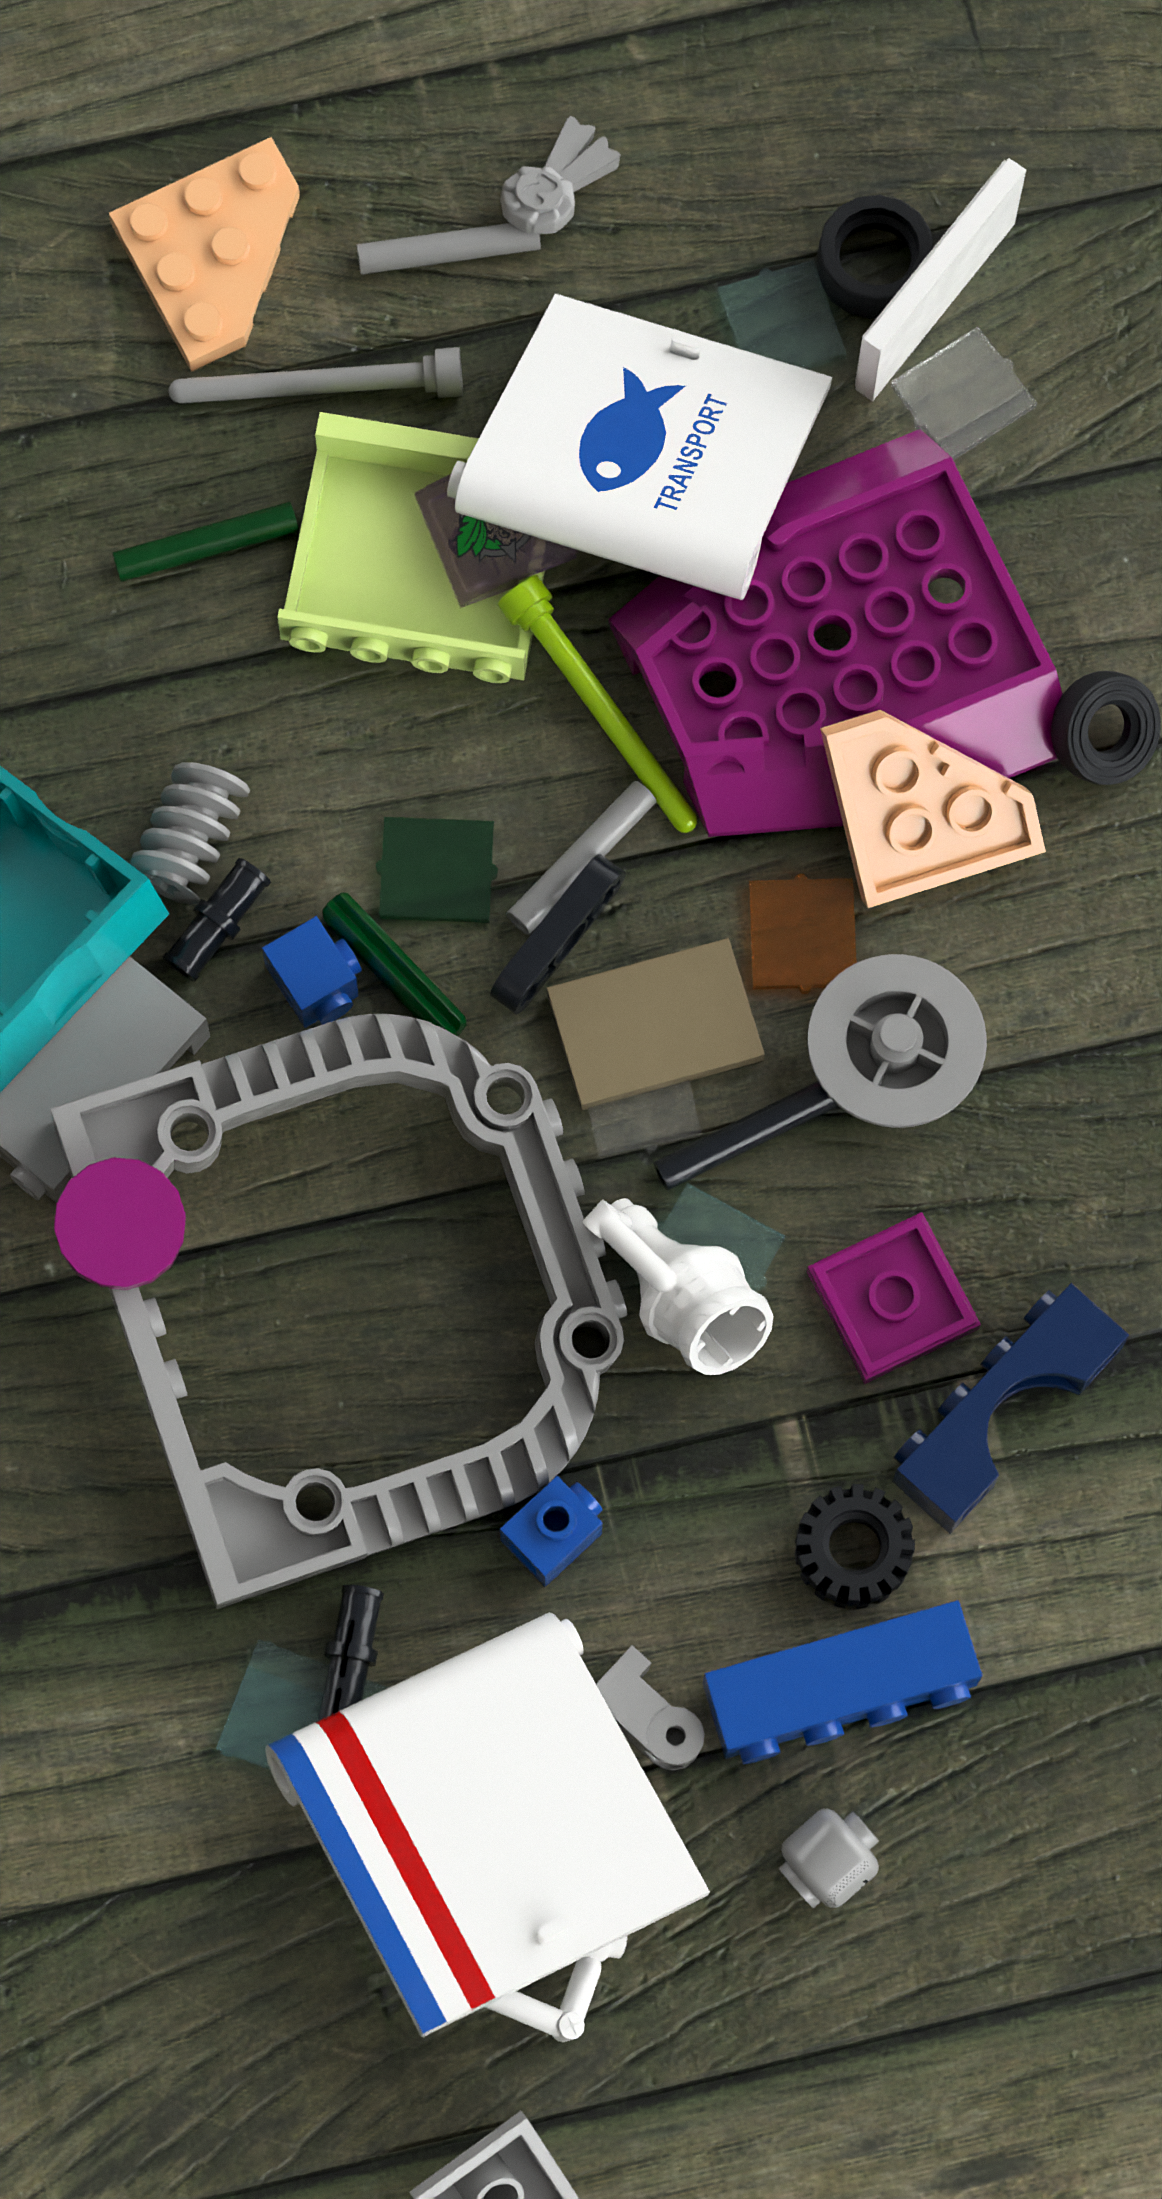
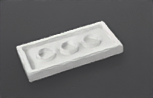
M1010 158L1000 164L864 333L861 341L855 390L873 402L1014 226L1026 169Z

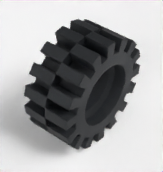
M852 1484L851 1489L845 1490L838 1486L830 1489L829 1494L822 1498L820 1495L816 1498L807 1513H804L795 1540L796 1565L800 1566L802 1571L800 1576L805 1585L810 1583L815 1589L814 1595L824 1601L825 1597L835 1601L834 1606L844 1609L847 1604L856 1605V1609L868 1608L872 1602L878 1601V1603H881L888 1599L890 1593L895 1589L897 1590L903 1583L911 1566L915 1551V1539H912L911 1534L913 1526L910 1518L905 1519L901 1513L903 1507L896 1499L893 1502L887 1500L884 1497L886 1492L876 1487L874 1492L863 1490L864 1484ZM847 1523H860L869 1527L876 1534L880 1544V1553L873 1565L864 1570L852 1571L841 1567L834 1561L829 1550V1539L838 1527Z

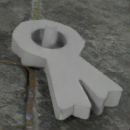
M568 117L546 165L543 168L523 166L504 182L500 198L504 218L527 234L556 233L574 216V192L616 170L619 166L621 154L608 148V140L605 136L600 137L588 147L594 138L595 126L580 125L575 117Z

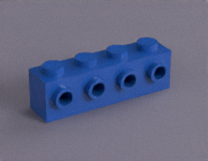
M957 1600L704 1673L702 1684L724 1758L727 1759L740 1755L743 1764H750L780 1754L779 1743L804 1736L806 1746H811L839 1738L844 1735L842 1725L867 1718L870 1727H878L896 1722L908 1716L906 1706L931 1700L933 1709L961 1703L971 1698L968 1688L978 1685L982 1678V1673L960 1602Z

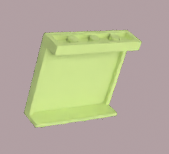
M320 412L315 433L317 451L284 609H279L278 612L281 640L289 641L293 647L307 652H323L326 647L350 651L351 655L355 658L373 663L384 662L387 658L411 661L414 667L432 673H443L448 671V668L470 671L478 679L491 683H506L510 678L524 680L533 632L531 630L524 631L519 624L512 625L497 604L511 589L534 575H538L543 582L550 541L531 536L528 542L516 551V564L508 556H485L479 563V556L474 558L472 550L457 559L456 541H451L459 534L457 531L460 514L455 512V499L447 496V488L456 462L459 460L467 463L479 438ZM485 522L487 529L491 531L495 524ZM496 525L493 532L488 534V537L493 539L494 534H497V538L502 540L504 545H508L510 540L515 537L517 542L523 533L514 534L513 530L499 526L511 534L508 539L502 538L508 536V534H502V530H499L498 525Z

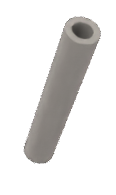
M511 223L357 244L361 275L541 250L540 234H527Z
M633 781L507 911L506 915L510 921L523 933L529 935L541 923L585 866L597 854L605 856L656 804L657 801L654 795L643 784Z

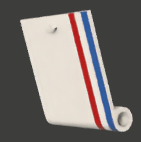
M551 1612L265 1746L267 1761L280 1791L290 1805L296 1806L300 1804L421 2037L708 1896L710 1892L580 1657L583 1655L584 1650L577 1630L568 1619L560 1621Z

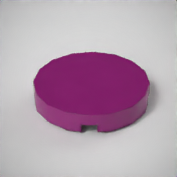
M113 1157L88 1165L69 1180L56 1205L54 1232L62 1257L79 1277L101 1287L129 1290L152 1283L172 1266L184 1242L186 1214L179 1191L162 1171L141 1160Z

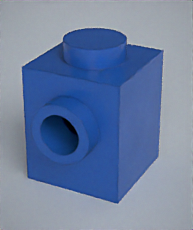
M317 916L262 948L265 967L304 1028L318 1020L321 1024L337 1020L352 1008L353 1002L351 1000L359 996L355 975L361 972L362 969L356 956L343 938L335 943L332 941Z
M557 1475L500 1528V1541L546 1587L602 1535L603 1522L597 1515L603 1509L580 1483L575 1482L569 1488Z

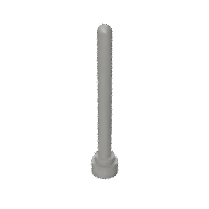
M460 348L435 349V355L423 356V362L176 379L169 386V395L177 403H194L425 387L426 393L437 392L438 398L462 397L463 382Z

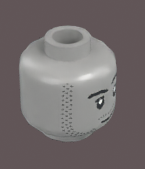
M821 1809L783 1842L781 1851L786 1862L779 1869L813 1908L820 1902L828 1907L838 1908L877 1874L879 1868L878 1861L870 1849L879 1840L854 1811L842 1819L833 1810Z

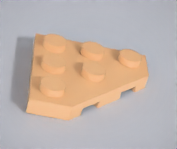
M272 137L109 213L114 231L191 372L246 346L254 325L253 318L261 295L266 291L281 250L280 243L290 217L292 218L299 200V186Z
M882 710L820 728L861 900L867 908L1046 852L1034 797L1026 787Z

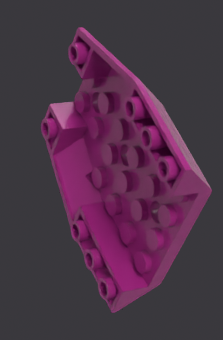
M921 429L786 483L762 536L757 564L744 599L739 600L660 575L608 619V623L632 675L641 672L685 766L683 784L708 837L843 826L820 728L877 710L886 712L1007 778L1014 777L1057 759L1052 744L1051 725L1054 711L1063 694L1056 668L952 457ZM950 578L961 586L963 596L954 603H941L930 595L928 586L936 579ZM834 624L842 627L847 632L850 641L839 650H827L816 642L814 633L821 626ZM711 671H721L733 679L735 688L727 696L716 698L704 693L699 685V681L705 674Z

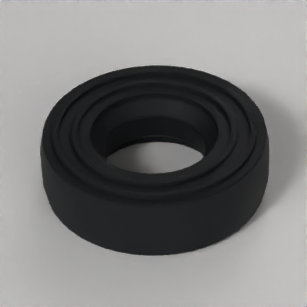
M1097 671L1084 675L1068 687L1054 711L1051 738L1055 754L1060 763L1070 773L1082 780L1099 785H1113L1127 781L1137 775L1147 765L1156 750L1161 731L1159 707L1151 691L1139 680L1115 671ZM1114 704L1123 715V732L1119 741L1112 748L1106 751H1097L1091 745L1088 736L1090 721L1100 708Z

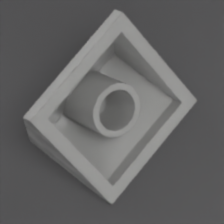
M522 2111L511 2117L409 2192L413 2199H579Z

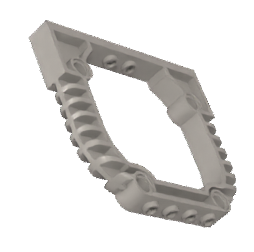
M394 1014L351 1016L203 1064L198 1060L51 1108L52 1122L71 1178L88 1165L113 1157L141 1160L162 1171L168 1178L173 1170L183 1173H195L211 1166L218 1157L223 1132L357 1087L399 1083L436 1093L445 1098L452 1120L462 1138L481 1152L499 1156L551 1304V1308L539 1324L535 1340L537 1364L546 1388L521 1423L485 1444L363 1485L345 1488L342 1481L333 1473L316 1468L302 1471L295 1475L286 1487H282L247 1475L226 1462L200 1471L176 1400L187 1396L176 1359L163 1361L156 1340L157 1337L167 1334L156 1299L153 1297L143 1301L139 1287L129 1290L110 1289L108 1287L216 1609L354 1563L380 1551L503 1510L537 1493L565 1468L580 1447L594 1416L599 1394L600 1375L611 1367L622 1351L624 1337L619 1319L627 1316L625 1301L617 1281L614 1279L606 1282L598 1260L599 1257L606 1255L603 1238L597 1237L582 1222L584 1218L576 1197L585 1194L584 1186L573 1158L563 1161L555 1137L563 1135V1127L552 1098L542 1101L536 1082L531 1074L521 1066L511 1063L491 1066L486 1058L467 1041H463L458 1036L428 1021ZM498 1086L509 1087L518 1094L521 1108L513 1114L504 1115L497 1113L488 1104L486 1094L489 1090ZM184 1122H193L204 1128L208 1139L201 1148L194 1151H185L173 1143L171 1139L172 1131L176 1126ZM581 1327H591L599 1331L605 1340L606 1348L604 1354L598 1358L591 1359L582 1357L573 1347V1331ZM313 1487L327 1492L333 1503V1510L329 1517L322 1521H310L301 1516L296 1507V1498L300 1492Z

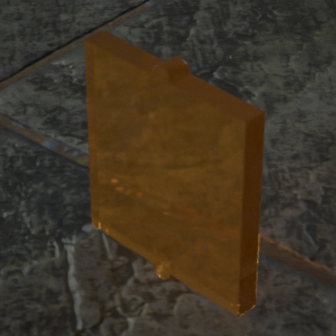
M797 874L795 880L749 881L753 990L799 988L800 993L808 994L811 988H826L838 974L857 963L853 878L807 879L806 875Z

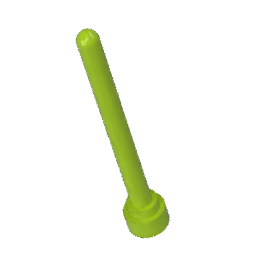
M534 575L519 583L499 600L497 605L512 625L519 624L524 631L531 630L640 781L654 795L656 803L675 829L682 833L694 830L697 825L695 812L551 616L554 608L549 602L552 598L549 590L538 575Z

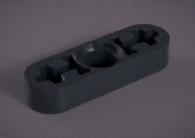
M597 854L585 866L506 965L495 981L490 996L516 1015L522 1012L613 899L625 879L626 872L603 855Z

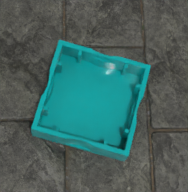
M1 766L0 1092L169 915L168 910L147 876L86 830L79 829L57 817L43 804L36 792Z

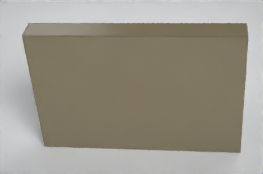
M729 938L547 987L548 1001L581 1111L764 1061L765 1053Z

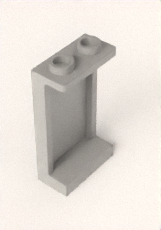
M130 956L0 1092V1157L15 1168L10 1174L12 1180L36 1200H39L46 1194L57 1203L67 1183L72 1179L52 1122L51 1108L167 1071L186 1050L195 1055L211 1037L207 1019Z

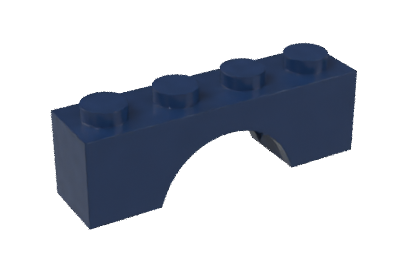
M1072 1283L1058 1297L1048 1290L1025 1315L1024 1320L1031 1325L1015 1343L1007 1336L1004 1337L982 1361L981 1366L988 1371L972 1389L966 1384L961 1383L937 1410L944 1417L941 1423L928 1436L922 1430H917L894 1456V1459L901 1465L896 1470L892 1482L949 1534L956 1529L993 1489L999 1477L989 1452L987 1440L989 1419L995 1409L1015 1393L1033 1387H1055L1080 1395L1121 1351L1129 1337L1125 1330Z

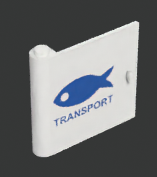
M555 294L467 463L459 460L456 462L448 483L447 496L455 499L456 513L742 600L747 593L754 574L762 536L830 389L832 377Z

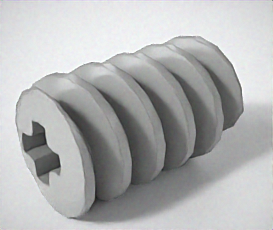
M182 762L175 765L170 777L173 784L166 786L161 794L160 799L163 806L155 808L151 815L150 822L153 828L145 830L142 834L140 844L143 850L134 852L129 864L149 878L157 893L178 903L193 905L198 904L200 898L186 887L187 883L207 885L210 878L209 874L197 865L198 860L217 863L220 857V853L207 843L208 838L227 841L231 833L224 825L217 821L218 817L237 819L241 811L227 798L229 795L248 797L250 789L245 782L222 769L195 762Z

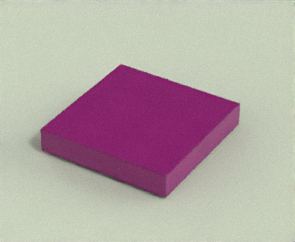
M923 1212L807 1267V1274L864 1384L979 1330L981 1326Z

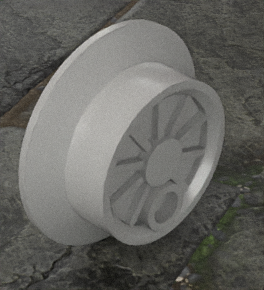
M903 954L880 955L862 960L846 968L823 990L814 1006L809 1022V1058L821 1087L847 1113L878 1126L891 1128L914 1127L927 1124L948 1114L972 1091L978 1081L986 1056L987 1035L981 1010L971 992L947 969L916 956Z

